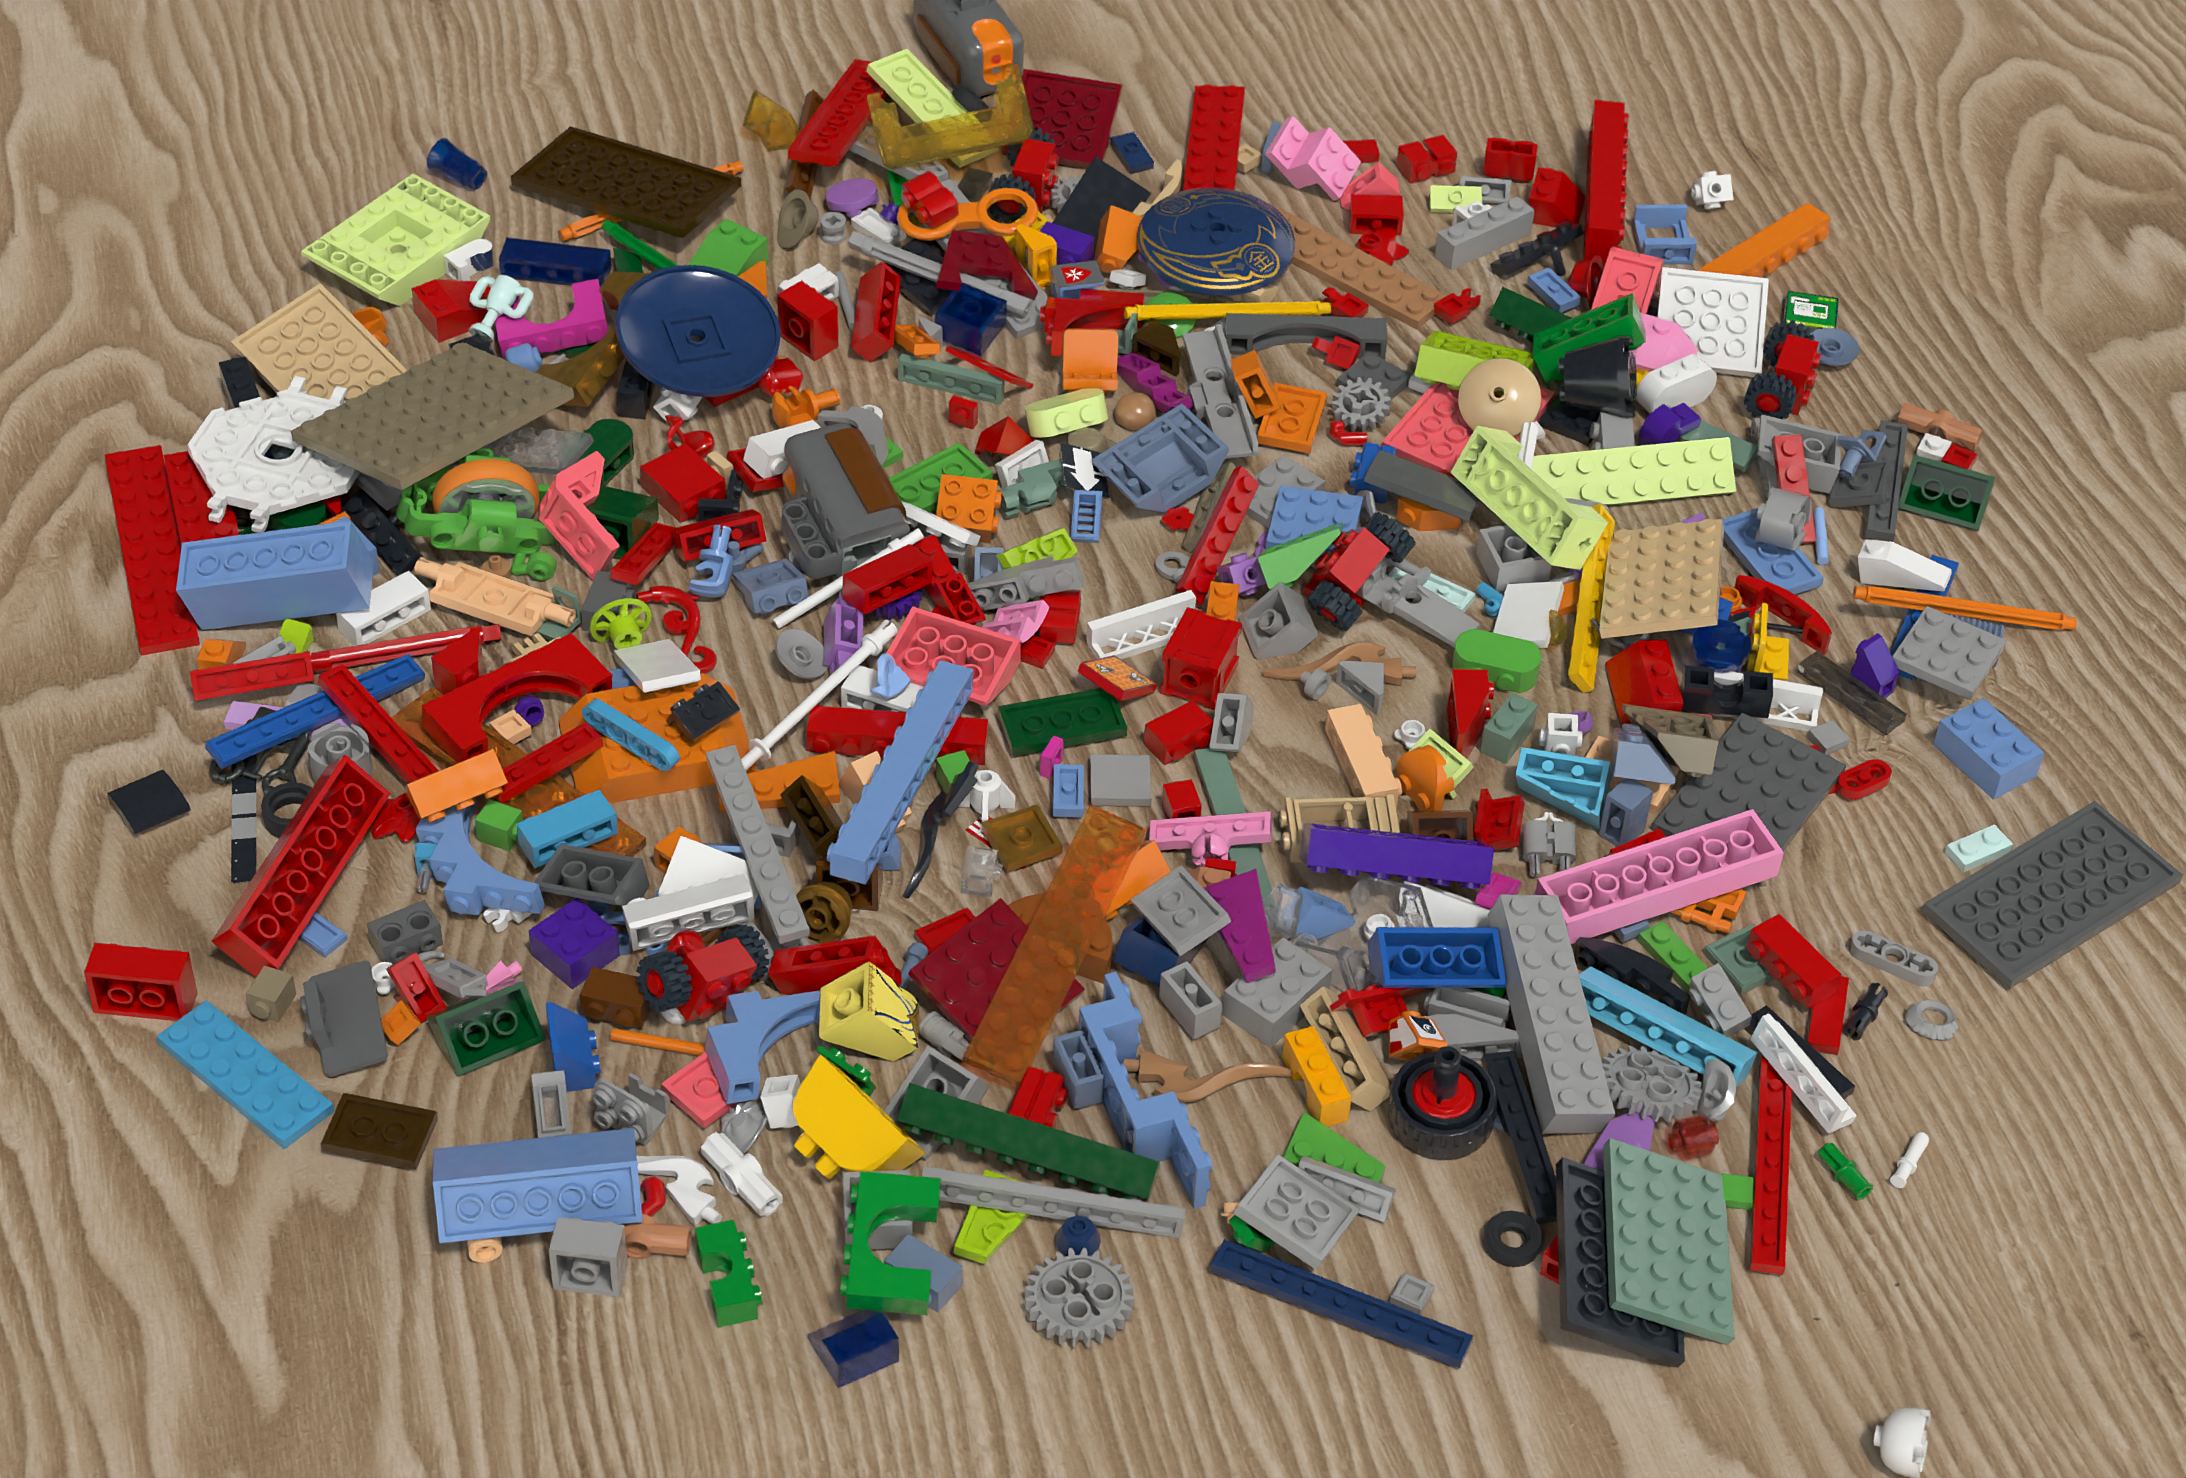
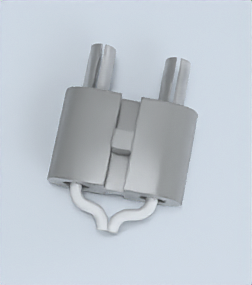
M1545 812L1542 818L1527 821L1522 825L1523 859L1530 864L1531 877H1534V875L1535 877L1540 876V863H1545V860H1552V864H1560V871L1569 869L1570 863L1575 862L1576 837L1575 825L1573 823L1564 822L1561 819L1554 818L1553 813ZM1548 816L1554 822L1553 825H1547L1546 820Z

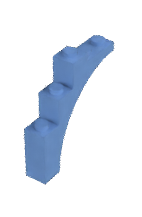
M477 797L473 798L474 805L458 811L456 806L444 810L446 816L430 823L427 818L420 820L415 829L420 843L437 844L429 861L436 881L447 883L443 892L450 912L479 915L484 906L493 909L499 908L523 913L541 914L545 904L539 884L519 880L497 871L484 862L471 847L469 834L471 819L478 804Z

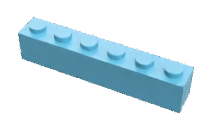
M1591 966L1579 974L1590 1016L1703 1075L1708 1060L1719 1059L1731 1069L1735 1077L1736 1087L1747 1079L1757 1052Z

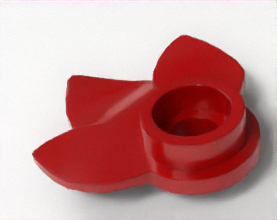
M1379 230L1376 233L1366 232L1361 235L1357 242L1358 249L1389 265H1393L1394 260H1400L1409 253V249L1395 242L1396 231Z
M406 793L401 794L396 799L386 800L372 824V836L376 840L396 831L400 839L405 843H408L415 836V829L420 820Z

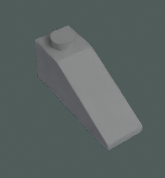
M1458 1014L1423 1016L1434 1020L1447 1041V1046L1454 1047L1461 1055L1474 1061H1481L1483 1054L1506 1051H1514L1516 1058L1521 1057L1522 1051L1517 1031Z

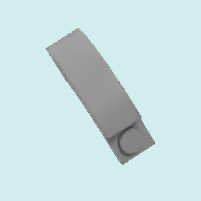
M851 406L847 412L822 410L819 413L818 421L820 427L836 423H847L853 428H858L863 433L880 464L884 463L888 456V444L883 422L876 413Z

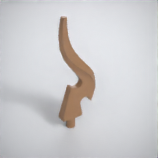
M1359 642L1344 645L1321 659L1304 666L1287 669H1263V676L1283 680H1300L1301 675L1305 671L1312 674L1317 669H1321L1326 673L1338 668V663L1342 660L1384 663V682L1401 686L1402 677L1416 678V666H1402L1401 658L1381 659L1378 656L1385 654L1386 647L1369 642Z
M1141 1050L1140 1060L1124 1058V1065L1128 1072H1139L1138 1082L1159 1081L1163 1084L1162 1087L1154 1089L1155 1096L1174 1091L1179 1103L1203 1099L1230 1084L1248 1078L1261 1076L1291 1077L1292 1069L1278 1065L1246 1063L1230 1066L1195 1080H1187L1184 1078L1188 1071L1187 1065L1148 1051Z

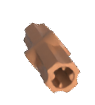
M1904 403L1897 423L1908 425V429L1924 435L1928 433L1952 441L1951 444L1974 452L1983 434V429L1956 420L1955 416L1948 410L1940 409L1931 412L1908 403Z
M642 1214L643 1222L620 1224L625 1227L627 1256L631 1258L644 1259L649 1257L651 1253L684 1256L689 1254L692 1234L691 1226L656 1223V1220Z

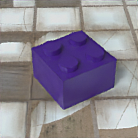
M578 898L573 899L528 931L531 955L571 989L587 980L592 967L602 969L620 956L618 931Z

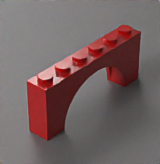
M570 633L422 705V726L458 764L488 751V736L483 731L482 724L490 712L501 703L513 697L533 692L561 693L580 700L588 693L611 690L613 675Z

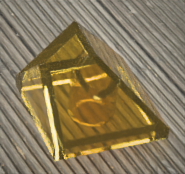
M757 90L752 93L743 126L761 138L767 152L788 149L798 133V127L791 112Z

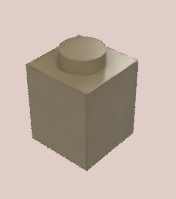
M267 966L262 968L246 992L250 1013L258 1018H267L276 1022L280 1021L297 995L293 974Z

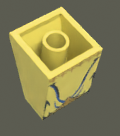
M867 962L821 987L819 1037L822 1040L893 1062L918 1049L919 999L871 962Z

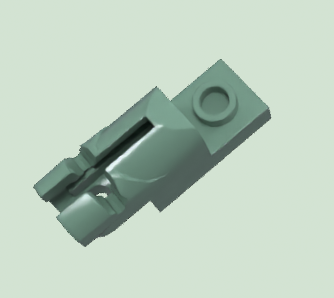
M1062 458L1018 470L1017 483L998 490L1002 491L1001 507L999 510L1005 519L1018 516L1019 510L1029 513L1033 509L1056 503L1057 488L1065 486Z

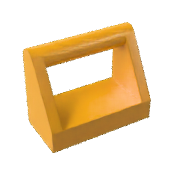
M1024 224L1017 225L1016 258L1040 288L1051 286V266L1056 265L1057 259L1056 241L1053 237ZM1026 246L1028 247V263H1026Z

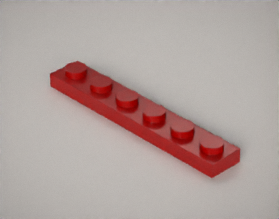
M1243 466L1234 468L1176 587V591L1179 594L1189 590L1196 596L1195 607L1203 604L1210 589V583L1214 581L1218 572L1217 567L1221 566L1259 486V483Z
M344 664L318 675L317 683L354 725L359 726L366 732L369 742L407 784L439 771Z

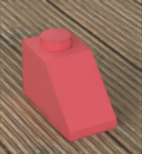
M1377 162L1348 184L1340 198L1341 207L1349 210L1351 194L1400 196L1398 179Z

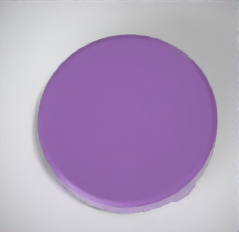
M863 178L839 182L829 188L825 195L830 211L846 212L848 217L858 216L862 213L861 209L879 202L876 184L869 179Z

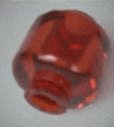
M1696 1115L1676 1120L1672 1126V1133L1668 1134V1143L1670 1149L1673 1152H1677L1682 1159L1691 1160L1712 1154L1715 1145L1719 1143V1134L1712 1120H1708L1703 1115Z

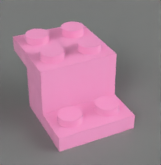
M1294 116L1285 119L1265 153L1296 189L1318 183L1332 200L1341 198L1361 163L1330 127L1308 133Z

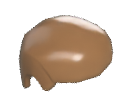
M1131 392L1123 395L1116 404V422L1127 430L1138 431L1155 420V405L1149 396L1143 393Z

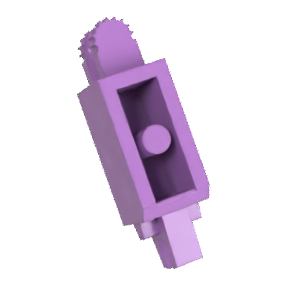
M843 592L839 593V598L831 605L824 621V665L830 666V675L862 646L863 613L852 607L850 603L842 598ZM847 677L844 680H842L839 684H843Z

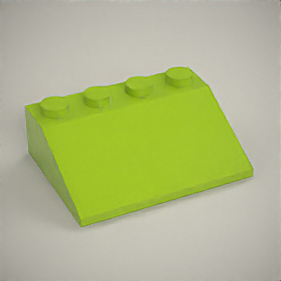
M1434 330L1420 346L1414 376L1421 377V381L1425 383L1436 384L1438 381L1447 383L1448 388L1460 390L1462 381L1469 371L1484 361L1497 358L1510 359L1521 363L1531 372L1536 362L1533 358V352ZM1502 390L1495 391L1494 395H1499L1501 398L1504 395V392Z

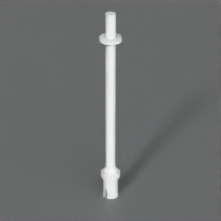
M884 620L871 634H866L861 639L862 646L762 740L757 738L751 739L748 743L750 751L741 759L745 771L758 759L763 762L768 761L771 758V751L769 749L869 655H879L883 650V646L897 635L898 630L896 626L891 623L886 627L890 621Z

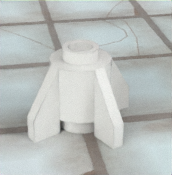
M981 770L975 774L978 781L959 805V807L970 808L971 803L974 810L982 814V822L988 820V814L993 813L999 804L1000 808H1015V795L997 773L990 770Z

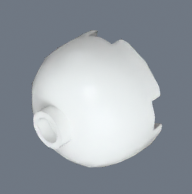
M1902 1407L1890 1413L1883 1426H1876L1874 1446L1880 1447L1881 1459L1886 1467L1894 1473L1906 1477L1920 1478L1928 1441H1926L1927 1430L1924 1429L1925 1425H1930L1929 1409Z

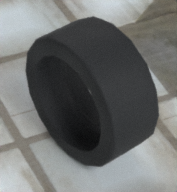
M289 782L280 784L268 791L263 797L261 809L265 828L271 835L280 838L292 818H280L274 815V813L279 808L288 804H302L312 787L303 783Z

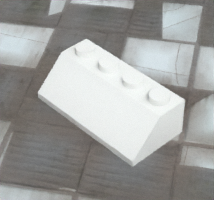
M728 874L722 876L719 881L708 884L706 882H697L685 890L677 892L675 890H667L660 893L658 897L647 900L645 898H637L629 901L628 905L622 906L633 951L669 942L675 934L681 931L691 930L699 934L755 919L753 895L744 874L738 876L736 874Z

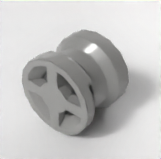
M829 212L821 216L820 226L823 229L820 233L821 240L830 245L844 242L846 239V231L844 230L846 227L845 216L837 212Z

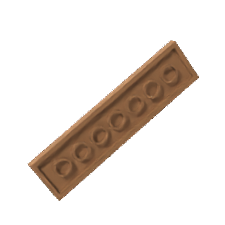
M1281 208L1277 209L1286 218L1294 233L1295 249L1291 264L1346 293H1351L1365 303L1418 330L1436 314L1433 307L1435 302L1448 296Z

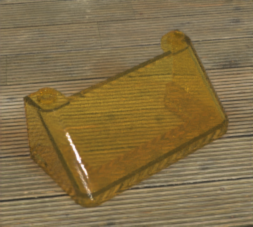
M1019 64L1006 66L1004 78L996 81L995 102L997 107L900 127L895 102L886 103L881 99L880 93L867 95L868 117L882 164L889 169H900L1028 141L1033 132V125Z

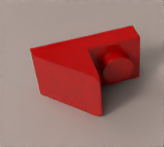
M416 952L408 954L386 968L399 992L393 998L397 1003L402 1000L409 1005L421 1023L428 1019L426 1015L447 1007Z

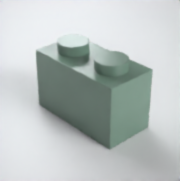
M1512 692L1484 727L1480 752L1507 764L1533 731L1538 704Z

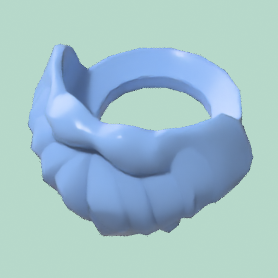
M881 654L877 660L878 684L875 688L870 689V692L884 699H889L900 694L909 685L911 679L896 665L893 656Z

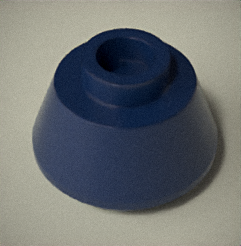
M1073 1216L1068 1218L1056 1233L1055 1242L1058 1250L1065 1256H1068L1069 1248L1074 1250L1075 1255H1080L1082 1249L1086 1248L1087 1256H1092L1100 1247L1101 1237L1090 1219L1084 1216Z

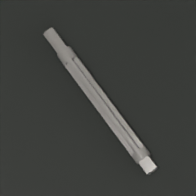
M855 231L850 236L848 244L851 249L937 282L941 264ZM960 273L962 281L960 292L1023 317L1027 316L1032 306L1031 299L965 273Z

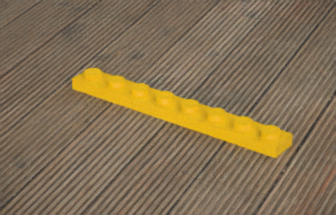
M1601 503L1591 507L1608 524L1582 566L1579 601L1576 606L1577 616L1576 624L1574 625V639L1571 646V661L1568 668L1569 679L1583 693L1594 690L1600 635L1596 632L1590 620L1593 618L1600 624L1607 555L1613 538L1615 520Z

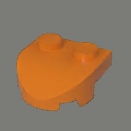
M1430 745L1418 746L1403 754L1398 760L1396 778L1400 780L1402 792L1406 793L1421 811L1443 810L1445 794L1454 790L1453 778H1447L1443 766L1447 763L1446 760Z

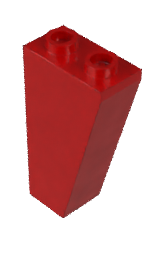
M876 935L775 950L768 972L780 993L785 995L819 991L821 987L867 962H871L899 985L902 984L900 970L896 968L888 955V951L882 946Z

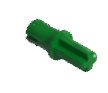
M1826 1143L1818 1151V1155L1835 1173L1834 1178L1836 1181H1842L1857 1200L1867 1197L1872 1192L1873 1185L1856 1169V1163L1849 1161L1833 1143Z

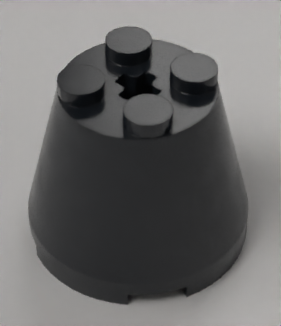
M1618 336L1567 351L1565 357L1559 358V374H1564V385H1560L1559 390L1560 401H1566L1568 407L1634 418L1636 407H1631V401H1635L1637 396L1636 355H1634V352H1630L1629 349L1630 345H1634L1633 336Z

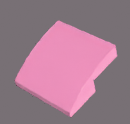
M1044 600L999 607L994 621L984 623L982 628L1020 639V643H1024L1038 630L1049 610V606Z

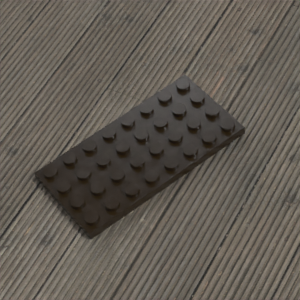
M572 126L510 176L511 183L514 186L680 238H685L742 186L741 177Z

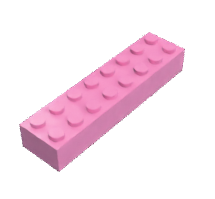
M1752 809L1538 878L1535 895H1558L1570 943L1573 944L1580 937L1591 938L1776 877L1779 873L1784 852Z

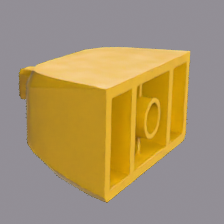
M820 1054L800 1084L793 1098L791 1108L796 1122L804 1130L794 1146L808 1159L821 1147L826 1153L814 1166L828 1179L832 1178L842 1168L848 1172L903 1170L926 1154L845 1072Z

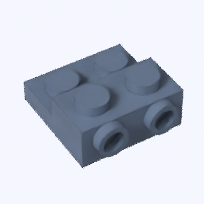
M787 558L733 573L734 584L744 593L746 605L755 614L769 613L776 607L783 605L793 606L809 597L805 576Z

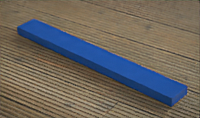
M407 654L355 678L378 701L425 679V672L410 654ZM321 691L206 741L205 749L223 769L345 714L325 691Z

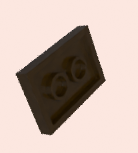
M343 1093L322 1139L321 1148L323 1152L417 1170L438 1120L437 1111Z

